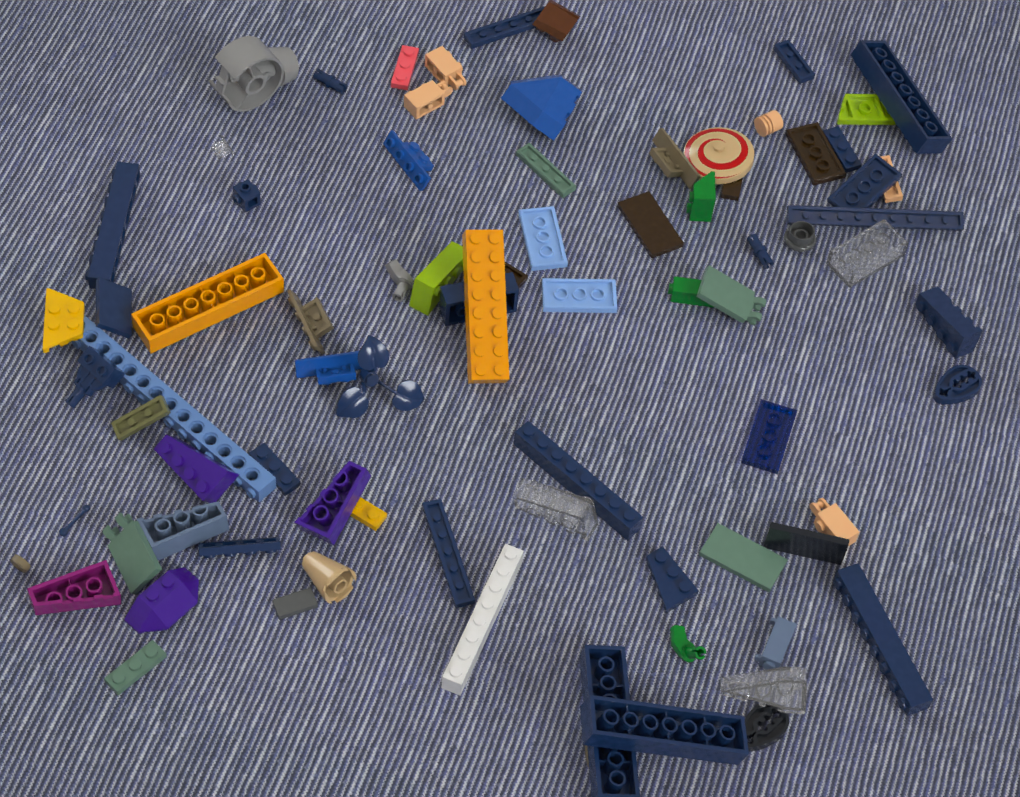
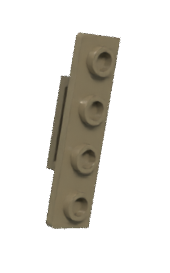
M660 128L652 140L658 148H652L649 154L667 178L681 177L688 188L692 189L700 178L699 173L664 128Z
M289 289L287 291L290 296L288 301L296 309L295 315L297 319L304 325L302 330L306 336H309L311 348L314 351H319L322 355L325 354L319 338L333 330L334 327L320 299L316 297L303 306L299 297Z

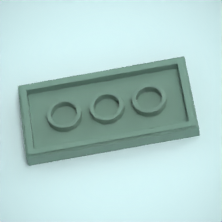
M717 523L699 552V556L767 592L771 591L788 559Z

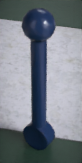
M84 505L80 513L65 528L59 530L60 536H66L67 531L85 512L90 511L89 505Z

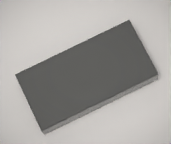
M311 587L272 600L279 620L318 608V603Z

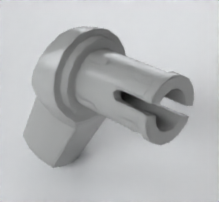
M394 259L387 263L385 267L391 279L397 285L392 297L395 298L394 300L402 302L407 291L413 287V279L400 263Z

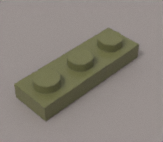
M159 395L111 422L118 440L122 441L169 415L171 412L164 396Z

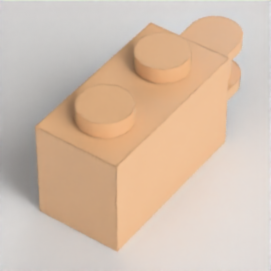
M443 46L425 54V67L439 82L445 80L447 86L450 85L454 90H458L460 86L467 84L462 76V65Z
M431 80L407 92L404 95V107L417 120L443 106L445 98L452 94L453 88L448 87L445 80L438 84Z
M820 498L818 502H812L809 505L811 511L816 516L814 525L818 532L849 539V546L856 542L860 533L859 530L836 503L830 506L824 498Z

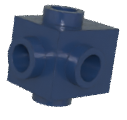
M249 179L233 186L232 199L245 212L261 205L259 189Z

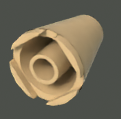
M315 551L307 553L303 557L302 567L325 601L331 603V601L340 602L352 591L353 586L351 584L353 579L356 581V573L351 568Z

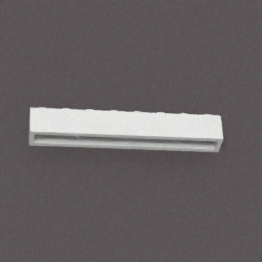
M508 544L504 545L443 674L442 689L461 696L522 564L523 550Z

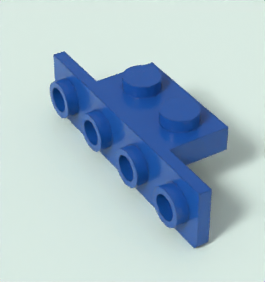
M391 130L383 145L419 191H423L431 179L426 171H431L434 165L416 142H402L397 134Z
M359 351L295 360L296 377L316 376L318 385H330L335 382L356 380L355 370L363 369L357 360Z

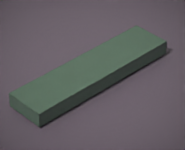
M528 143L516 151V156L562 198L576 190V185L532 144Z

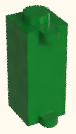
M674 276L673 283H669L668 294H671V302L713 307L696 297L702 280Z

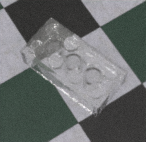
M883 219L831 249L826 264L850 288L903 257L908 242Z

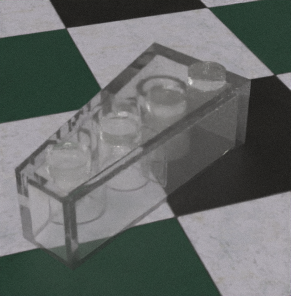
M525 478L522 479L512 495L516 508L537 518L543 516L548 523L554 526L558 523L566 527V531L571 534L577 532L583 535V540L589 541L598 526L594 500L589 497H582L570 491H563L554 486H547L535 480Z

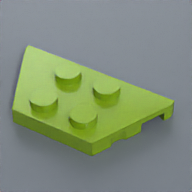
M877 94L844 95L837 119L838 125H896Z

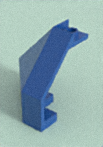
M560 74L510 81L511 85L501 99L532 126L554 141L567 122L565 120L572 113L576 105L575 101L580 98L582 90Z

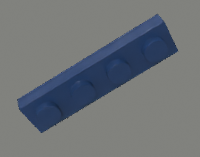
M280 537L199 543V556H204V558H214L216 555L223 554L226 557H232L236 553L254 555L259 551L275 553L277 550H281Z

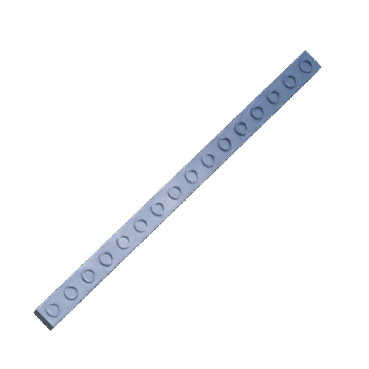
M84 315L83 338L71 341L75 348H80L85 352L91 346L101 351L114 364H118L116 366L125 373L119 383L123 385L129 394L135 395L142 405L159 395L164 396L169 409H173L170 410L171 413L161 418L165 425L169 428L172 427L181 439H186L192 447L238 473L239 476L233 483L238 487L241 486L250 498H255L260 502L276 489L275 476Z

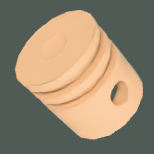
M772 110L755 118L754 126L757 133L765 137L782 129L783 119L778 111Z

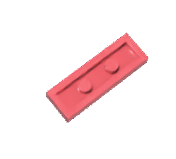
M402 45L391 80V88L408 91L418 58L419 48Z

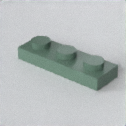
M152 640L107 675L104 681L119 696L167 657L166 652Z

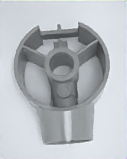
M245 36L230 42L215 56V59L222 67L219 76L215 77L217 84L212 80L208 81L233 110L245 112L259 107L270 99L280 86L295 80L298 76L299 64L295 53L289 47H267L259 38Z

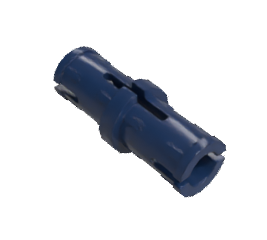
M317 69L313 75V79L320 81L326 85L325 87L332 88L342 95L348 89L347 84L336 79L334 75H329L320 69Z
M757 234L751 235L753 239L748 237L747 242H749L754 250L753 254L755 257H758L763 268H770L768 264L773 266L774 261L767 253L768 249L765 245H762Z

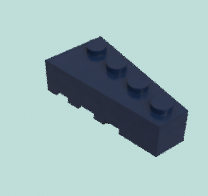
M938 286L919 293L916 307L924 315L927 323L935 330L937 337L943 341L948 352L955 359L974 352L983 330L979 326L975 327L972 324L973 320L969 316L965 318L962 315V309L959 306L954 307L952 300Z

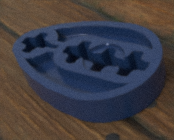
M953 366L940 378L933 399L941 405H951L967 401L978 394L982 385V378L978 371L970 366ZM967 377H973V379L969 378L966 383H961L960 387H954L959 384L960 380L965 381Z

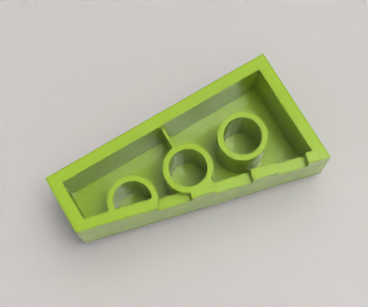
M451 241L415 278L409 303L410 307L427 316L440 301V286L453 284L463 271V246Z

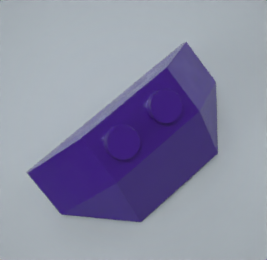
M185 567L168 570L137 597L124 621L138 634L168 630L198 604L199 579Z

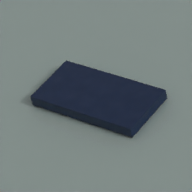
M875 153L827 198V202L833 207L870 208L902 178V174Z

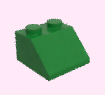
M711 171L697 181L693 186V190L689 191L688 201L690 203L686 205L689 221L711 222L716 201L715 171Z

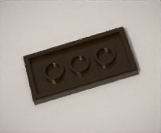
M818 122L786 130L785 134L813 186L846 177L844 168Z
M650 191L618 202L617 207L651 258L683 247L684 242Z

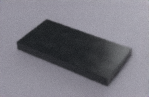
M771 522L763 547L841 565L849 546V539Z

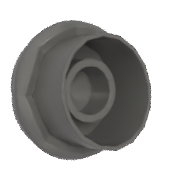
M805 221L794 222L784 233L786 245L796 252L809 251L816 243L814 227Z

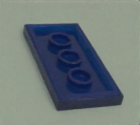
M761 399L741 463L778 475L798 410Z

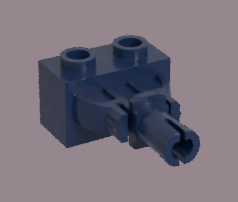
M89 346L77 360L81 365L77 372V378L73 382L76 385L75 390L65 402L72 408H76L85 395L91 397L95 391H100L106 386L114 389L125 373L101 351Z

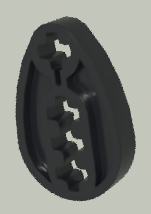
M761 702L748 713L745 718L747 740L752 738L751 743L748 742L749 752L767 748L785 735L789 726V717L782 706L774 702ZM772 714H779V717L773 719L772 725L769 723L766 725L765 730H758L759 726L762 727L764 725L765 719L768 721L771 719Z

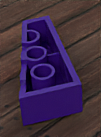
M167 434L154 448L162 459L204 502H216L239 476L238 473L211 459V457L201 453L184 441Z
M349 461L332 479L333 482L326 489L322 490L316 501L306 508V512L294 522L300 530L334 545L371 478L367 468Z

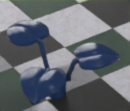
M368 335L357 356L358 364L363 368L360 372V379L363 381L361 383L362 392L356 386L345 390L337 403L336 415L347 418L362 416L369 406V401L364 396L366 394V386L373 387L377 383L395 394L392 398V404L401 411L417 408L424 401V396L419 384L413 380L400 382L397 386V391L379 380L375 371H377V367L383 368L388 364L389 351L379 339Z

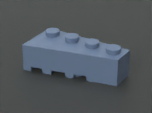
M219 501L194 506L192 510H175L173 514L162 516L161 513L153 515L154 518L136 519L157 560H161L229 530L227 515Z

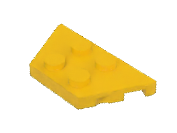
M46 288L43 353L50 352L49 349L57 345L62 347L71 341L83 338L85 313L83 301Z

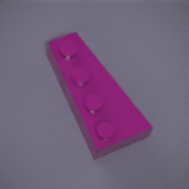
M107 560L27 588L28 597L35 615L122 605L121 595Z

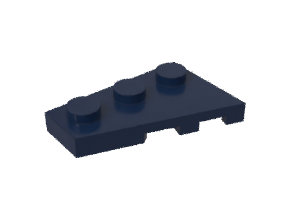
M663 546L647 555L646 561L652 578L656 582L658 594L663 601L665 613L698 594L699 590Z

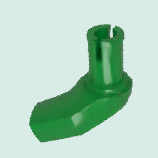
M673 625L670 628L671 646L683 661L693 662L696 659L702 660L705 658L704 655H701L706 654L705 648L702 646L695 647L687 639L684 626Z

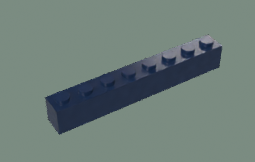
M117 161L116 169L113 168L112 170L113 180L108 185L109 196L105 197V211L101 212L102 223L97 227L98 238L93 243L94 254L90 255V269H87L85 274V280L88 281L89 288L96 289V280L99 277L114 282L140 179L139 164Z
M527 421L515 431L513 444L623 538L628 541L641 529L642 515L530 421Z
M859 563L837 570L833 579L834 586L840 591L844 605L851 611L852 620L855 624H858L863 640L867 641L870 647L871 655L878 661L880 672L886 676L890 690L895 693L898 699L899 707L905 711L907 716L929 709L933 698Z

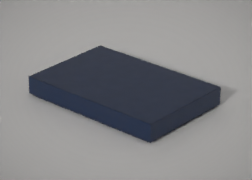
M99 277L96 280V327L129 339L132 336V289Z

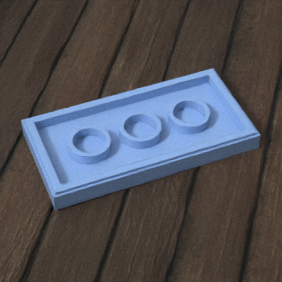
M554 206L519 210L518 215L531 271L567 267L568 262Z
M542 278L543 312L617 313L616 280Z

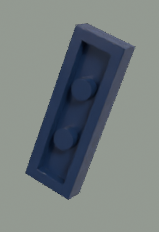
M789 39L774 44V51L799 84L814 79L815 73Z
M839 126L823 130L845 172L858 170L862 164Z
M265 443L249 452L253 459L276 477V487L284 496L301 486V481Z

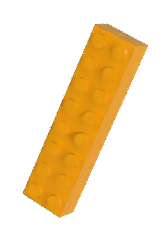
M465 230L462 234L468 384L506 383L509 380L503 230Z
M263 253L132 313V325L150 354L283 293L284 278L267 254Z

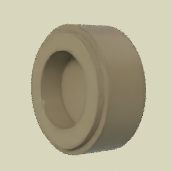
M17 554L10 560L11 564L23 573H27L31 568V565Z

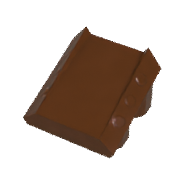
M549 0L532 25L540 32L548 33L553 42H559L565 39L580 18V15L553 0Z

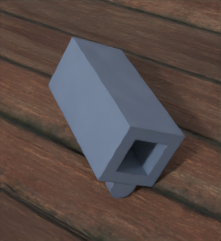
M779 616L777 619H770L769 623L774 627L762 655L756 654L754 657L759 662L758 665L767 671H774L778 673L797 626L796 623Z

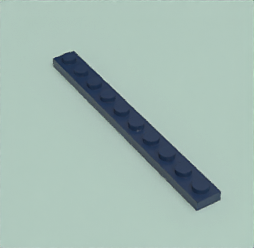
M787 206V224L789 225L797 221H805L816 226L962 231L964 229V213L957 211Z

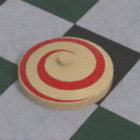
M708 128L696 133L687 141L683 152L699 173L700 178L698 180L711 171H715V184H727L741 179L751 170L754 163V148L750 140L742 133L730 128Z

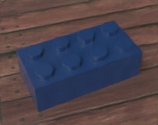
M513 272L505 273L506 309L508 314L517 312L519 288ZM464 281L440 286L439 310L445 326L466 322Z

